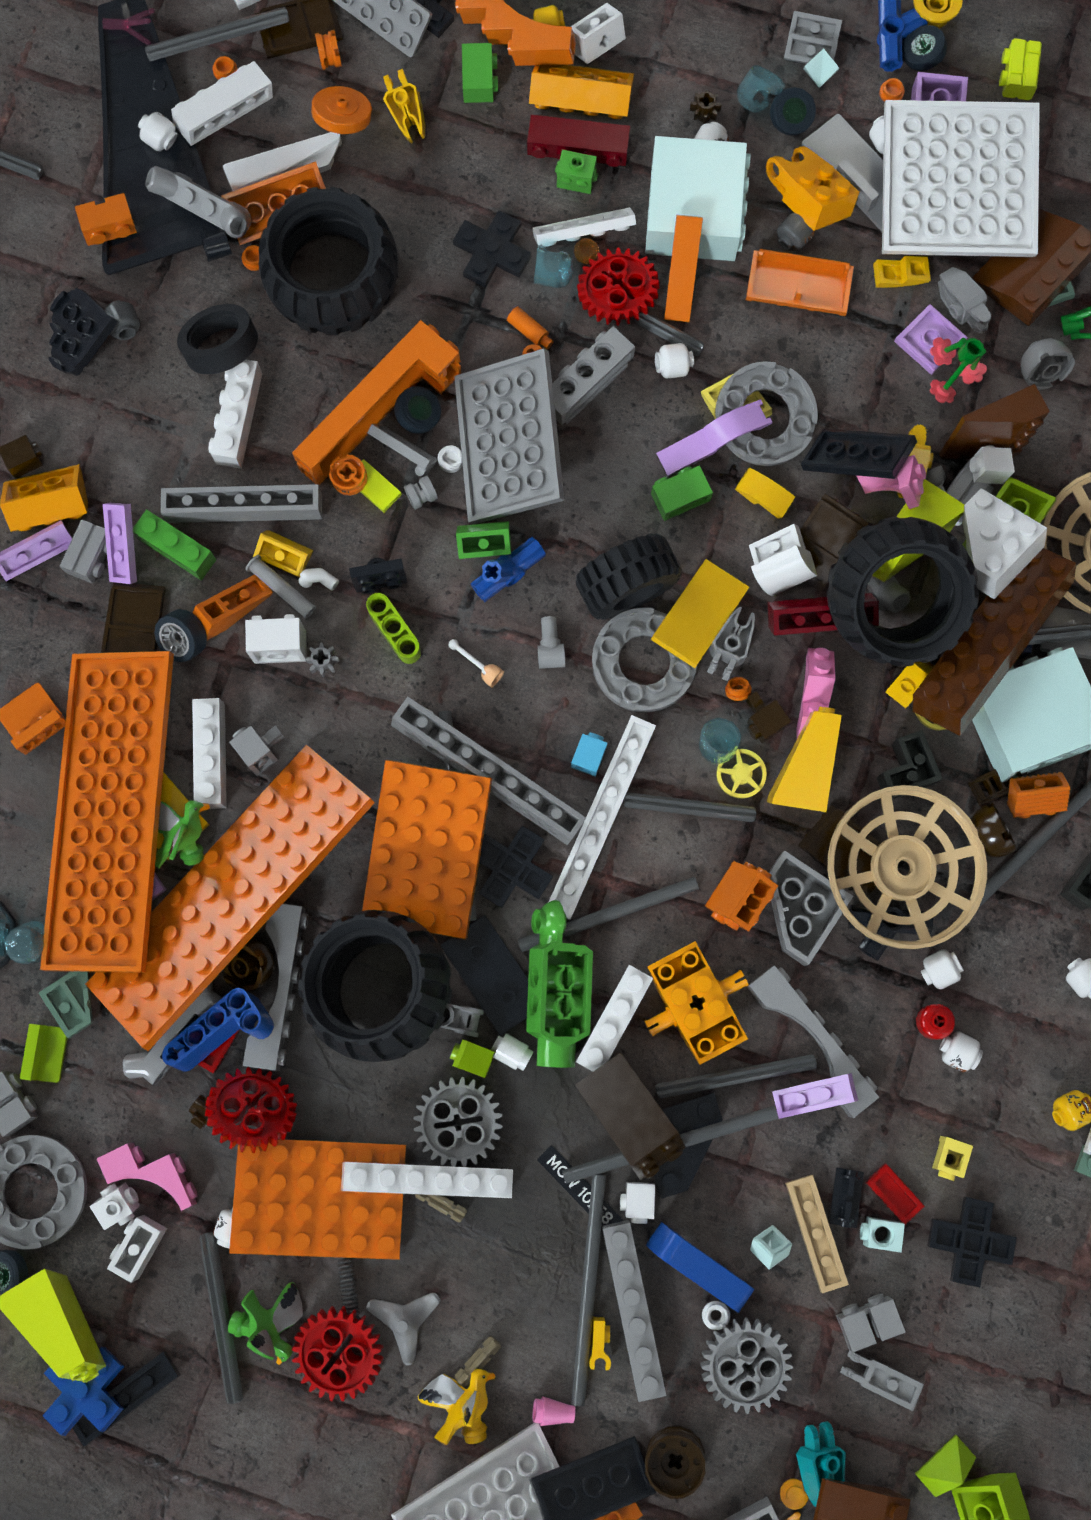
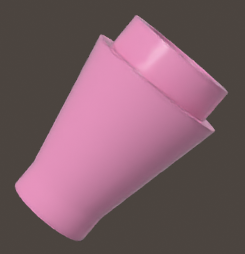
M542 1396L541 1399L534 1400L533 1423H539L540 1426L574 1423L575 1406Z

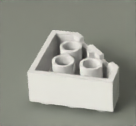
M982 488L964 505L963 515L966 548L977 572V588L995 599L1044 548L1047 527Z

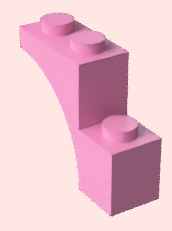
M915 455L907 458L895 479L857 476L865 494L876 491H896L902 494L908 508L911 509L918 507L920 504L921 494L924 493L923 480L926 479V472L924 466L918 464Z
M808 648L804 689L796 727L797 738L811 711H818L819 707L829 708L835 683L834 651H829L825 648Z
M133 1142L127 1143L97 1158L107 1184L122 1179H143L165 1189L175 1199L181 1211L197 1204L195 1200L198 1197L197 1191L192 1182H187L184 1172H186L185 1164L180 1156L176 1157L175 1153L168 1154L144 1166L142 1163L145 1161L144 1154L139 1146L135 1147Z

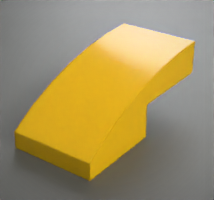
M904 256L901 260L877 259L873 264L877 288L929 283L931 280L928 257Z
M752 468L747 469L735 488L737 492L751 503H759L777 519L784 516L795 498L785 488Z

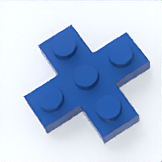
M106 1347L99 1349L106 1367L99 1370V1375L91 1381L83 1383L82 1381L59 1378L50 1367L44 1372L50 1381L62 1392L43 1414V1417L60 1435L66 1436L83 1415L100 1432H105L124 1409L105 1390L124 1368V1365Z

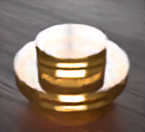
M584 238L576 243L574 256L577 261L589 264V259L596 260L598 258L599 247L592 239Z

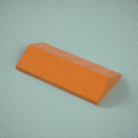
M316 161L221 195L223 199L243 206L251 215L249 229L245 235L237 238L240 245L261 238L263 230L267 228V222L276 208L280 209L284 205L285 200L294 194L297 196L313 187L326 189Z

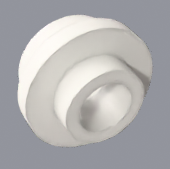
M711 1301L704 1306L702 1319L708 1328L721 1330L723 1329L722 1324L725 1323L727 1325L729 1323L730 1312L724 1303ZM712 1311H720L721 1316L718 1320L711 1319Z

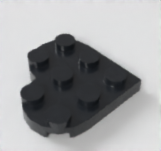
M75 288V290H71L68 293L62 291L54 299L50 307L53 316L52 323L49 324L54 333L49 341L52 349L51 357L48 358L53 367L66 374L78 376L96 354L118 321L91 295Z

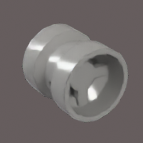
M427 475L420 478L418 483H410L403 487L414 510L422 507L426 501L432 502L438 499L436 491Z

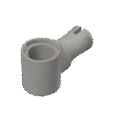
M556 617L541 618L542 640L540 645H537L539 669L565 667L564 644H561V640L558 639Z

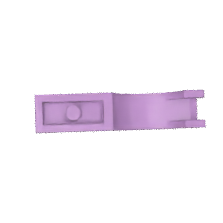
M761 399L720 416L703 429L657 452L656 454L668 478L680 470L715 454L730 441L772 424L771 418L766 419L761 409V406H763Z

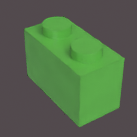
M492 43L462 44L464 103L493 102V92H498V76H493V69H497V53H492Z
M700 465L693 469L691 466L686 467L672 478L663 477L657 480L652 486L651 496L664 521L711 501L713 494Z
M509 521L457 526L456 539L459 559L511 554Z

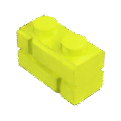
M1014 38L1009 48H1004L1001 63L1006 65L999 79V86H1003V97H1017L1022 100L1032 99L1038 83L1041 42L1031 40L1027 42L1023 39Z

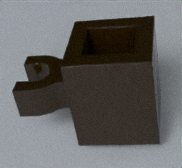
M757 691L747 697L746 703L755 713L747 721L749 725L747 729L755 740L759 739L761 743H764L791 723V720L777 700L765 706Z

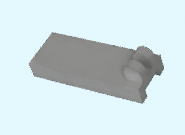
M381 423L371 424L367 432L417 464L415 473L418 476L427 475L438 460Z

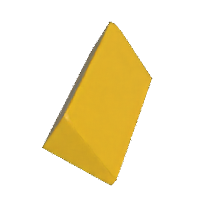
M266 530L260 534L253 557L260 555L262 561L300 578V573L305 569L313 550L270 530Z

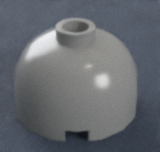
M1053 338L1042 339L1033 342L1023 354L1021 373L1029 386L1035 384L1038 390L1048 389L1053 386L1050 382L1058 378L1062 381L1070 374L1075 365V359L1070 349L1062 341Z

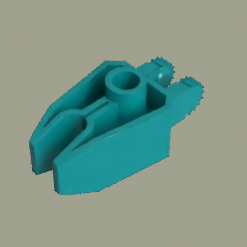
M828 1421L820 1423L819 1434L814 1425H807L805 1427V1446H801L796 1454L804 1490L815 1507L822 1478L845 1481L846 1452L840 1447L835 1446L834 1431Z

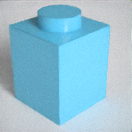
M595 733L582 734L571 762V768L596 777L607 748V742L603 741L604 738Z

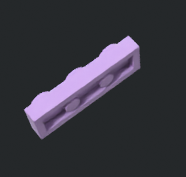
M105 503L103 504L109 582L135 583L137 582L131 504Z
M62 520L0 552V573L5 581L68 549L72 536Z
M852 1073L772 1091L779 1119L858 1101Z

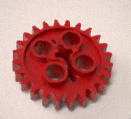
M619 247L616 249L615 254H612L607 249V256L605 257L597 253L598 260L589 259L590 267L583 266V274L578 276L579 302H582L583 310L588 309L589 317L596 314L597 322L606 318V324L609 325L612 320H616L617 326L620 325L623 319L627 324H630V317L640 320V312L647 315V306L654 307V299L658 298V289H660L658 272L655 271L654 264L648 263L647 256L640 259L639 251L632 256L630 248L624 254L621 253Z
M247 1067L246 1074H242L239 1069H236L234 1077L226 1073L224 1081L218 1079L216 1088L211 1087L209 1097L206 1100L205 1116L208 1117L207 1126H214L212 1135L221 1133L220 1143L229 1140V1149L238 1144L242 1153L246 1146H250L252 1153H255L257 1146H260L264 1152L267 1151L268 1143L276 1147L278 1140H285L287 1132H291L296 1118V1113L294 1112L297 1103H293L294 1093H288L289 1085L280 1086L281 1077L272 1080L271 1071L266 1076H263L261 1068H258L256 1074H252L250 1067ZM245 1091H252L254 1094H248ZM266 1107H272L275 1110H268ZM226 1109H234L236 1112H229ZM254 1125L257 1129H251L248 1126Z
M331 1306L328 1314L323 1309H320L317 1317L312 1314L307 1319L308 1323L304 1322L301 1325V1332H298L294 1337L299 1343H295L292 1347V1351L298 1353L293 1357L292 1362L300 1363L295 1373H304L305 1376L301 1383L303 1384L308 1381L311 1383L309 1392L318 1388L320 1389L319 1398H322L325 1392L329 1393L330 1401H333L336 1395L339 1394L343 1402L348 1393L355 1399L358 1395V1390L365 1393L368 1388L367 1384L372 1385L376 1380L374 1375H378L381 1371L378 1364H381L384 1359L378 1353L384 1347L381 1344H375L381 1336L380 1334H371L375 1325L370 1324L366 1326L364 1324L367 1316L364 1315L358 1320L355 1309L350 1315H347L345 1306L341 1308L339 1313H336L334 1306ZM329 1329L338 1331L340 1338L332 1337ZM352 1334V1340L329 1371L324 1373L323 1368L345 1338ZM351 1347L359 1348L363 1356L355 1355ZM313 1351L320 1352L324 1360L316 1359ZM335 1369L343 1370L346 1378L339 1377Z

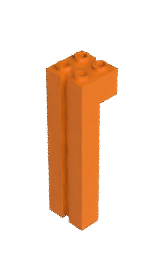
M420 320L292 452L299 470L314 484L320 485L329 476L330 465L333 460L338 456L342 457L350 454L368 435L367 432L371 424L380 423L395 407L398 396L404 390L416 386L423 379L437 392L442 394L455 381L454 376L461 374L458 347L450 340L446 342L441 338L439 331L433 325L429 324L427 326Z

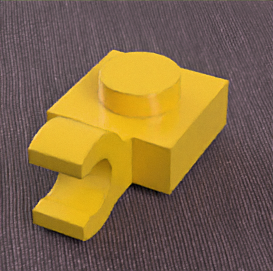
M593 1317L592 1354L589 1360L591 1370L595 1369V1361L598 1358L605 1360L606 1370H610L611 1367L610 1357L604 1351V1343H610V1325H605L604 1317Z

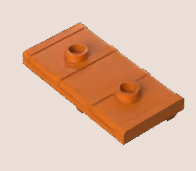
M765 249L754 250L746 300L846 316L854 266H850V263Z

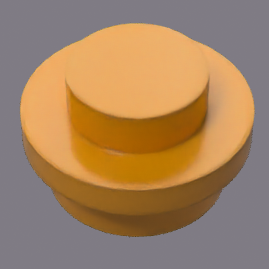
M789 1479L782 1484L780 1498L786 1507L797 1510L806 1505L808 1496L801 1480Z

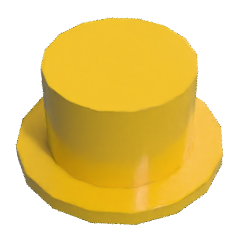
M913 0L916 12L923 19L927 20L928 25L938 27L939 29L957 16L963 0Z

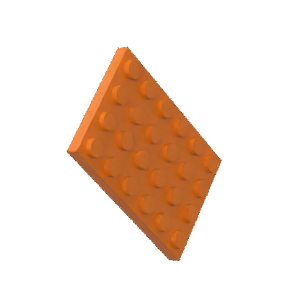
M385 760L362 911L380 910L399 913L418 922L430 933L462 939L467 938L493 778Z
M279 1139L276 1147L268 1143L267 1151L264 1152L260 1146H257L255 1153H252L250 1146H246L242 1153L240 1152V1145H238L229 1253L399 1260L403 1194L341 1191L343 1162L405 1165L406 1145Z

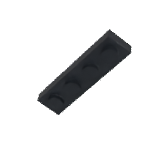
M166 1351L159 1354L109 1392L124 1409L105 1432L181 1376ZM84 1415L73 1426V1430L83 1447L88 1446L105 1433L100 1432Z

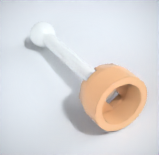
M452 639L449 641L450 649H456L482 670L481 677L487 685L492 688L500 681L504 674L500 667L494 664L484 666L460 647L457 640Z

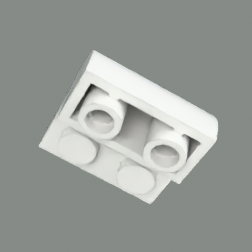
M792 524L749 545L755 564L751 566L753 574L761 588L770 596H774L817 576L811 552L805 549L799 526L796 524Z

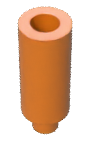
M519 306L510 312L507 321L531 342L538 346L543 345L546 349L552 346L554 341L548 337L549 331Z

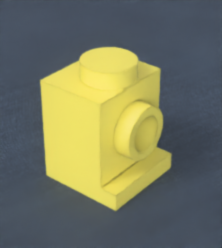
M940 1136V1143L932 1168L939 1170L938 1176L954 1181L955 1176L964 1178L973 1146L949 1137ZM948 1154H951L954 1160L948 1165L946 1157Z

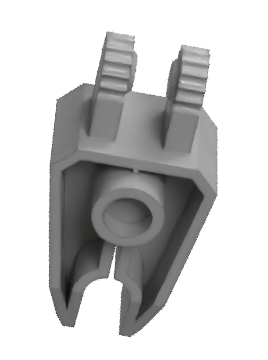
M952 267L939 275L940 281H938L940 297L951 316L958 324L963 325L967 322L974 331L985 333L989 326L991 314L985 306L987 295L984 290L965 271Z
M742 607L737 608L729 616L709 648L713 659L707 672L713 674L716 671L719 660L728 663L722 674V679L728 681L733 668L742 665L745 661L754 630L755 615L753 612L750 614L746 625L739 628L737 619Z

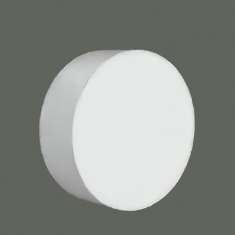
M452 445L443 447L438 453L440 468L447 473H454L460 470L463 466L461 450Z

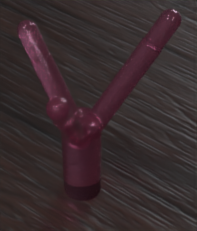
M150 8L127 19L103 18V29L125 30L146 45H151V41L129 26L149 24L151 22L149 18H142L154 13L155 10Z

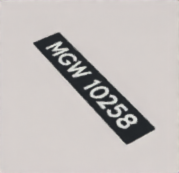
M550 1146L537 1161L589 1214L591 1186L584 1178L566 1184L562 1170L572 1166L553 1146ZM604 1200L602 1226L623 1221Z

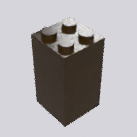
M621 1052L575 1084L586 1103L640 1180L644 1177L650 1178L660 1170L659 1167L667 1161L672 1162L682 1155V1150L686 1146L678 1131Z

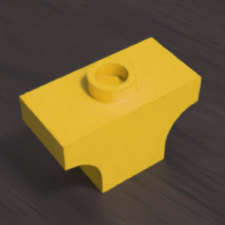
M918 661L914 662L912 666H906L885 693L906 709L913 701L914 692L934 665L930 662L922 663Z

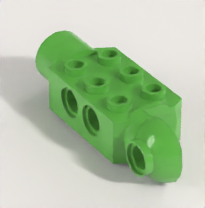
M558 900L546 903L541 909H536L532 915L531 926L533 932L539 934V944L530 948L526 1032L537 1038L536 1066L575 1067L576 1042L590 1035L593 951L585 945L562 943L567 920L563 906Z

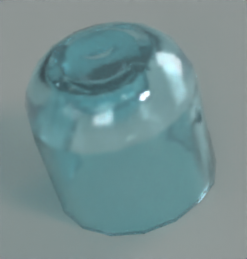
M754 65L739 84L736 94L737 99L746 110L759 113L769 106V93L778 95L785 88V84L776 74L761 66ZM757 92L762 93L764 97L761 105H759L760 103L757 99L753 101Z
M538 245L534 284L553 288L567 286L572 278L574 262L570 254L564 251L560 253L550 252L546 250V246Z
M722 718L708 721L700 733L699 750L701 755L713 764H723L732 759L741 741L738 727L733 722Z
M32 920L11 930L5 939V950L9 958L20 964H31L41 961L44 935L35 927L44 932L45 925Z

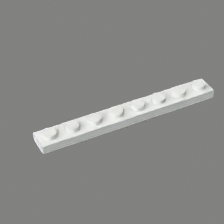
M631 715L549 902L553 900L560 901L568 920H571L656 725Z

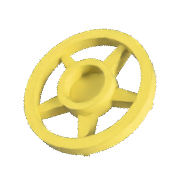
M736 749L728 752L720 760L716 776L719 786L726 794L734 798L744 799L754 796L762 789L766 781L767 772L763 760L756 753L747 749ZM736 754L737 764L732 769L722 768L725 760ZM740 754L749 755L758 763L749 766L743 763ZM760 766L762 779L758 786L752 779V771ZM721 773L731 775V779L734 782L732 791L724 785ZM746 783L755 788L750 793H735L739 785Z

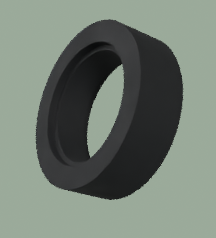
M235 304L216 305L197 313L184 324L177 337L178 348L188 366L194 372L200 374H217L236 367L251 355L258 342V333L248 312L243 307ZM225 329H238L225 343L211 349H198L202 342L214 333Z

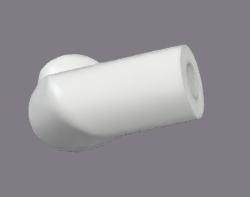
M322 568L305 569L300 573L301 577L298 579L299 584L304 588L312 586V583L320 582L331 591L339 583L337 578Z

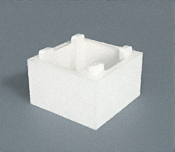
M286 614L281 619H262L261 616H252V620H245L246 652L255 664L306 662V630L299 618H295L293 614Z

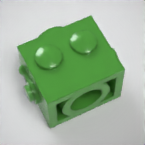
M562 150L560 161L557 162L555 168L557 188L591 194L593 182L597 181L598 178L596 170L597 156Z

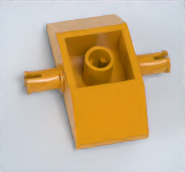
M696 941L647 966L656 989L666 1006L665 1011L644 1021L647 1028L658 1023V1026L649 1030L652 1037L674 1025L699 1065L748 1040L727 1000L728 995L745 986H749L747 979L735 983L736 980L744 977L741 970L721 981L716 980ZM692 996L702 999L703 1003L700 1005V1011L697 1008L690 1007V1003L693 1002Z

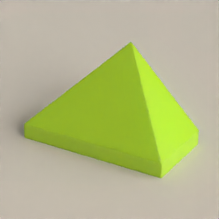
M955 1434L915 1475L937 1497L964 1483L976 1457Z

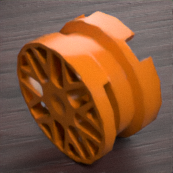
M335 30L328 31V34L324 35L315 33L322 70H326V68L333 65L336 68L342 67Z
M349 454L342 457L338 456L330 465V480L335 489L341 494L355 495L366 486L367 472L364 464L356 456Z

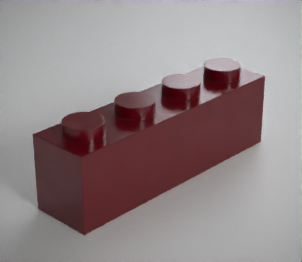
M531 115L527 139V155H532L536 158L550 157L560 160L562 150L597 156L596 163H603L612 167L626 166L630 126Z
M865 593L864 610L867 619L871 624L879 626V601L872 593ZM827 597L768 602V627L774 636L837 630L828 607Z

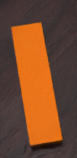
M676 214L664 320L690 322L703 217Z

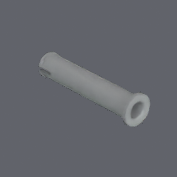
M260 555L254 556L245 568L247 572L251 571L299 612L303 618L307 619L313 614L316 606L261 560Z

